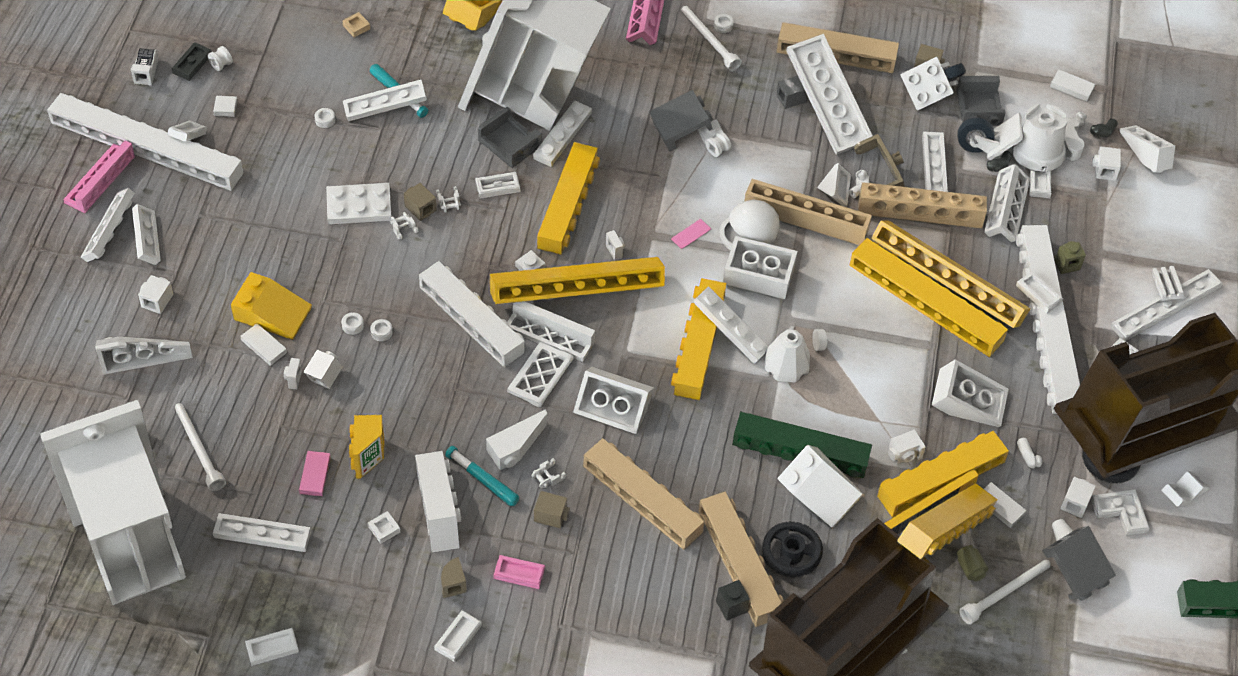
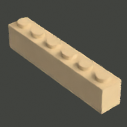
M782 22L777 53L788 55L786 51L788 46L824 34L838 64L888 73L894 72L899 46L897 42Z
M751 179L745 193L744 201L755 199L765 201L771 205L778 213L779 221L860 245L867 237L872 218L870 214L755 179Z
M602 438L584 454V468L683 550L703 533L704 521L700 514L692 512L680 498H675L670 494L663 484H658L653 480L646 470H641L630 457H625L620 453L613 443H608Z
M726 491L701 499L699 514L703 518L704 524L733 582L740 580L750 598L748 613L755 627L766 624L768 615L784 600L780 594H777L772 576L767 575L764 560L761 555H757L754 540L751 536L748 537L745 531L744 520L742 517H738L736 505L732 498L729 499Z

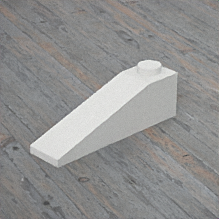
M119 336L97 340L95 345L103 375L193 358L190 343L184 341Z

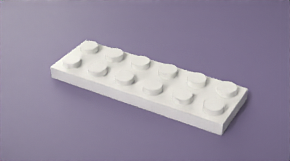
M824 34L788 46L786 51L835 154L838 155L854 149L858 142L872 137L873 135Z

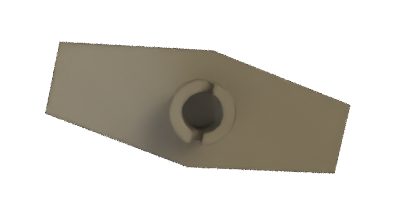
M878 134L858 142L854 146L856 154H863L878 147L896 180L887 185L905 187L904 181L896 167L904 163L900 152L897 151L890 155Z

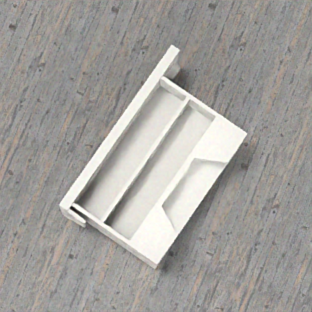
M503 0L495 14L458 108L465 111L474 93H477L504 108L509 107L512 112L550 131L611 8L595 0Z
M138 400L40 433L74 527L83 524L112 605L185 579L184 568L170 528L173 527L162 497L164 493Z

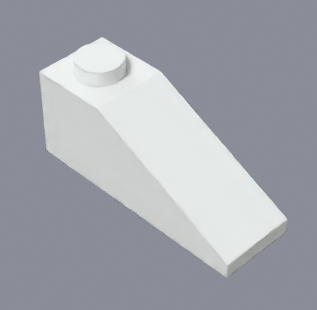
M1137 125L1120 128L1121 135L1144 166L1156 173L1173 168L1175 145Z
M543 410L486 439V451L500 471L513 467L522 459L547 426V411Z

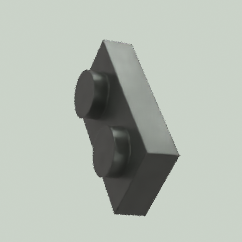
M194 42L172 67V73L190 81L208 60V54L212 52L211 49Z

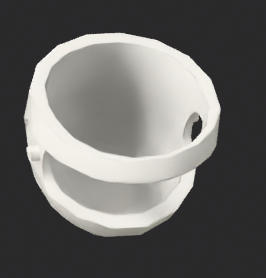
M755 199L744 201L734 207L730 217L723 221L719 229V235L724 246L731 251L733 244L727 240L724 232L725 227L730 223L740 237L773 245L780 231L779 215L765 201Z

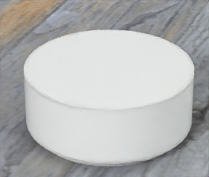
M720 14L715 17V30L720 33H728L733 29L734 20L730 15Z
M322 108L316 111L315 123L317 126L329 128L335 124L336 119L333 110Z
M348 313L342 318V329L345 333L355 335L363 330L364 321L360 314Z
M385 319L374 321L370 327L371 336L377 341H386L393 334L392 324Z
M815 329L813 331L812 341L815 351H824L827 348V334L824 329Z

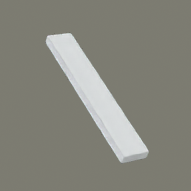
M1208 269L1181 284L1184 292L1183 298L1162 301L1159 296L1112 322L1110 327L1121 339L1127 341L1220 289L1223 283Z

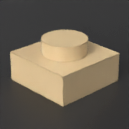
M359 12L342 20L343 27L353 37L370 30V23Z

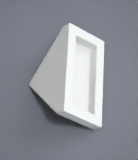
M839 163L835 164L817 188L841 206L847 207L851 174Z

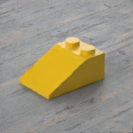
M446 0L443 14L447 15L452 21L464 24L467 29L476 31L490 21L503 0Z
M253 272L249 273L231 303L234 320L251 326L259 324L265 331L291 340L296 336L312 308V304L274 280Z

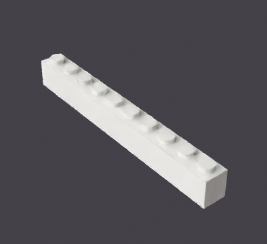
M60 93L47 109L52 124L110 146L113 143L120 146L124 141L132 143L134 155L232 191L243 175L242 162L235 156L226 155L216 149L202 146L197 142L180 140L168 135L162 129H156L144 122L132 120L127 116L116 114L109 109L97 107L90 102L81 101L73 96Z
M1023 225L1020 234L1016 236V245L1020 247L1019 260L1024 266L1023 277L1033 271L1062 297L1047 225ZM1030 299V315L1034 317L1033 332L1037 333L1036 348L1041 353L1040 368L1044 369L1043 384L1048 389L1047 404L1051 406L1052 414H1057L1053 409L1056 403L1073 398L1080 386L1064 305L1062 301L1061 304L1046 313Z

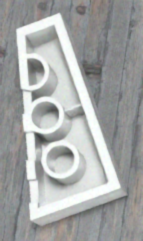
M443 451L415 455L428 535H430L431 551L433 553L459 548L457 522H461L460 509L454 507L458 503L456 492H451V489H454L453 477L447 474L451 473L449 459L444 460Z

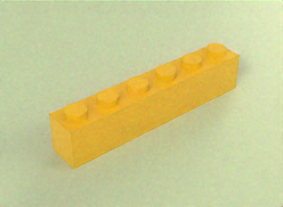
M573 143L538 232L537 249L562 255L564 247H568L571 237L569 235L570 231H574L576 227V215L580 216L582 211V199L586 200L589 190L587 186L592 184L594 168L598 169L600 157L597 156V147Z
M701 278L700 285L695 286L693 298L696 299L709 286L724 301L727 283ZM691 303L689 316L692 317L691 321H686L684 333H687V337H682L680 350L683 353L677 356L675 368L679 369L678 373H673L671 386H675L674 395L700 400L717 326L694 303Z
M994 430L987 434L982 433L973 441L963 442L950 452L944 451L931 461L925 460L918 467L903 471L896 478L884 480L880 484L877 497L891 517H894L971 470H975L978 475H981L1005 463L1009 450Z

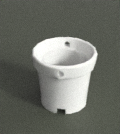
M1040 104L1029 108L1022 126L1023 140L1016 146H1012V154L1015 160L1023 167L1034 171L1054 170L1060 167L1065 160L1066 113L1052 104H1047L1046 108H1039Z

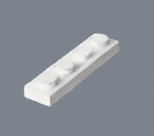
M417 80L343 100L349 122L427 101L422 80Z
M574 100L534 152L533 159L552 167L590 117L592 108Z
M923 132L925 189L948 192L944 133Z
M130 188L118 192L81 255V258L86 262L99 259L104 254L106 243L113 238L115 227L122 222L124 211L132 204L131 199L135 193Z
M709 286L693 301L753 364L766 353L768 346Z
M222 513L218 514L213 530L214 538L306 552L311 534L310 527Z

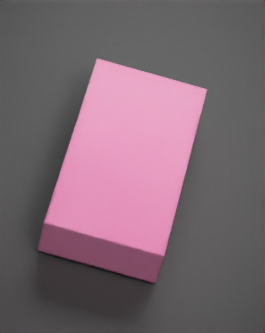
M307 451L299 488L300 494L323 496L331 459L330 453Z
M500 555L494 572V579L540 589L545 565Z

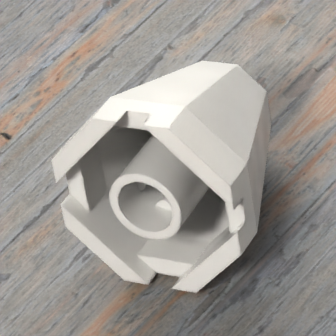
M787 329L766 349L765 370L768 373L770 371L775 380L796 383L802 375L805 376L809 373L810 352L803 336L797 330Z

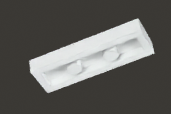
M136 204L132 211L137 256L140 260L156 265L161 259L155 211Z

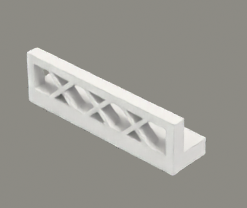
M1016 164L1001 169L998 172L984 231L989 237L1002 233L1010 242L1016 241L1030 178ZM1008 223H1009V226H1010L1011 231H1009V230L1007 229V224H1008Z
M525 301L513 303V314L507 322L515 333L518 332L522 337L538 344L543 342L558 350L565 351L581 362L585 360L595 342V330ZM516 319L524 321L526 326L518 328L513 324ZM541 328L546 334L538 336L533 334L532 330ZM560 336L564 338L565 342L557 344L552 341V338ZM579 344L585 348L582 353H578L572 350L571 346Z

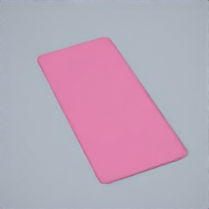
M699 219L672 237L671 240L683 249L710 231L711 228L702 219Z

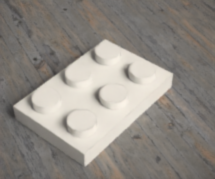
M389 183L326 186L328 225L391 221Z

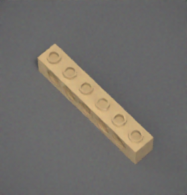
M862 182L858 199V211L877 217L982 228L987 213V196Z

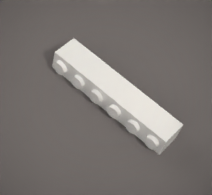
M438 261L419 274L420 288L504 368L524 354L525 341L522 335L518 332L515 333L510 328L508 322L505 319H500L491 306L485 305L477 293H473L467 288L466 283L462 279H458L453 275L452 270L448 266H444Z

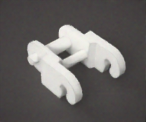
M456 186L453 187L454 197L444 199L439 190H436L439 206L441 209H444V212L455 207L459 210V206H461ZM454 200L455 202L452 204H445V202Z
M403 212L401 217L396 219L391 217L390 224H393V231L399 240L402 239L399 228L408 225L415 233L419 232L413 218L409 217V214L407 215ZM406 221V223L398 225V222Z
M554 458L550 460V463L547 460L540 464V468L534 470L531 475L532 478L539 480V487L541 489L548 487V485L554 486L563 481L567 476L565 472L561 474V477L559 474L551 476L547 471L556 463ZM543 473L548 476L546 480L541 476Z

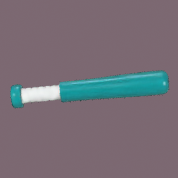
M373 64L370 67V73L387 88L400 85L379 64ZM419 103L410 105L416 110L420 118L428 114L429 110L426 106H421Z
M450 446L447 449L445 456L448 459L457 461L470 475L506 504L515 506L519 502V495L486 472L475 462L465 458L458 452L457 447Z

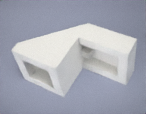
M1187 471L1176 484H1167L1161 491L1177 507H1185L1207 492L1211 487L1195 472Z

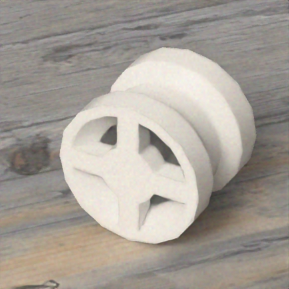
M224 46L219 47L216 52L208 54V60L216 71H220L223 69V66L233 63L229 51Z
M718 132L714 138L710 137L705 142L707 150L714 157H718L722 154V151H727L731 148V142L723 132Z

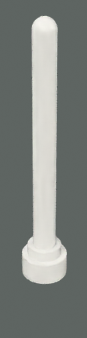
M683 6V14L724 58V65L728 70H737L742 60L736 54L729 53L690 8Z
M177 403L175 410L207 474L205 482L209 490L217 491L222 489L226 485L223 474L214 469L183 404Z
M1043 560L977 604L968 603L961 607L959 610L960 616L967 624L971 625L979 619L982 611L1050 568V561Z

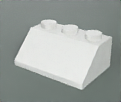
M590 367L585 371L573 413L637 434L649 407L654 387Z

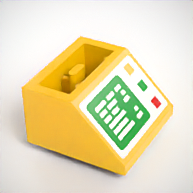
M354 415V424H350L351 444H349V458H351V470H355L356 479L362 478L384 459L385 438L382 415Z

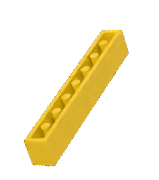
M881 221L871 237L876 243L1012 328L1020 327L1031 309L890 221Z
M866 238L852 252L849 266L989 358L1004 342L1008 329L1003 324L996 322L983 311L976 309L966 300L959 298L946 287H942L929 276H925L912 265L905 263L895 254L882 248L878 243Z
M659 257L490 274V294L495 304L665 286V266Z
M975 483L909 522L897 541L920 559L928 554L932 556L937 549L941 550L945 544L949 545L954 538L958 539L962 533L966 534L970 528L974 529L978 523L981 524L986 518L989 519L996 510L994 505L998 499Z

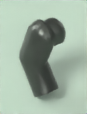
M1111 118L1106 124L1092 125L1090 133L1093 136L1107 138L1111 136L1118 122Z
M1004 151L1001 158L989 160L987 162V169L999 172L1001 169L1008 167L1012 153Z

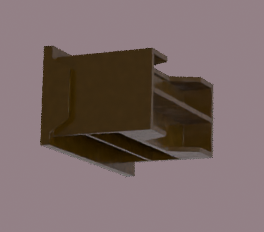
M1216 312L1190 320L1168 342L1129 354V344L1127 342L1100 350L1073 398L1056 403L1053 409L1103 478L1238 430V412L1232 405L1238 398V340Z
M875 519L853 539L838 566L802 598L792 593L768 615L764 649L749 662V667L759 676H878L948 610L949 605L931 591L936 566L925 557L920 559L897 541L900 536L881 520Z

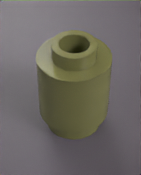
M973 545L965 546L957 552V561L968 580L979 581L987 575L986 572L989 568L979 550L974 548Z

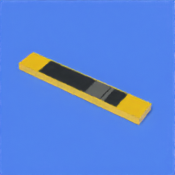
M975 470L967 472L884 524L896 534H899L905 530L912 520L974 485L977 482L978 473Z

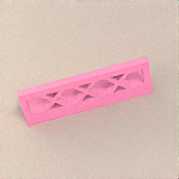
M664 0L633 1L626 40L629 43L641 37L649 45L657 42Z
M124 141L120 146L113 143L63 199L64 204L86 213L134 159L132 143Z

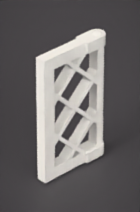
M540 342L507 388V392L537 407H541L574 357L565 351ZM542 351L549 354V357L538 359ZM554 360H563L562 365L556 368ZM551 361L554 369L541 372L539 364ZM536 365L538 373L527 375L531 367ZM555 373L551 381L545 384L543 376ZM540 377L543 385L530 388L528 380ZM522 381H525L527 389L521 390L518 386ZM544 389L540 397L532 394V392Z

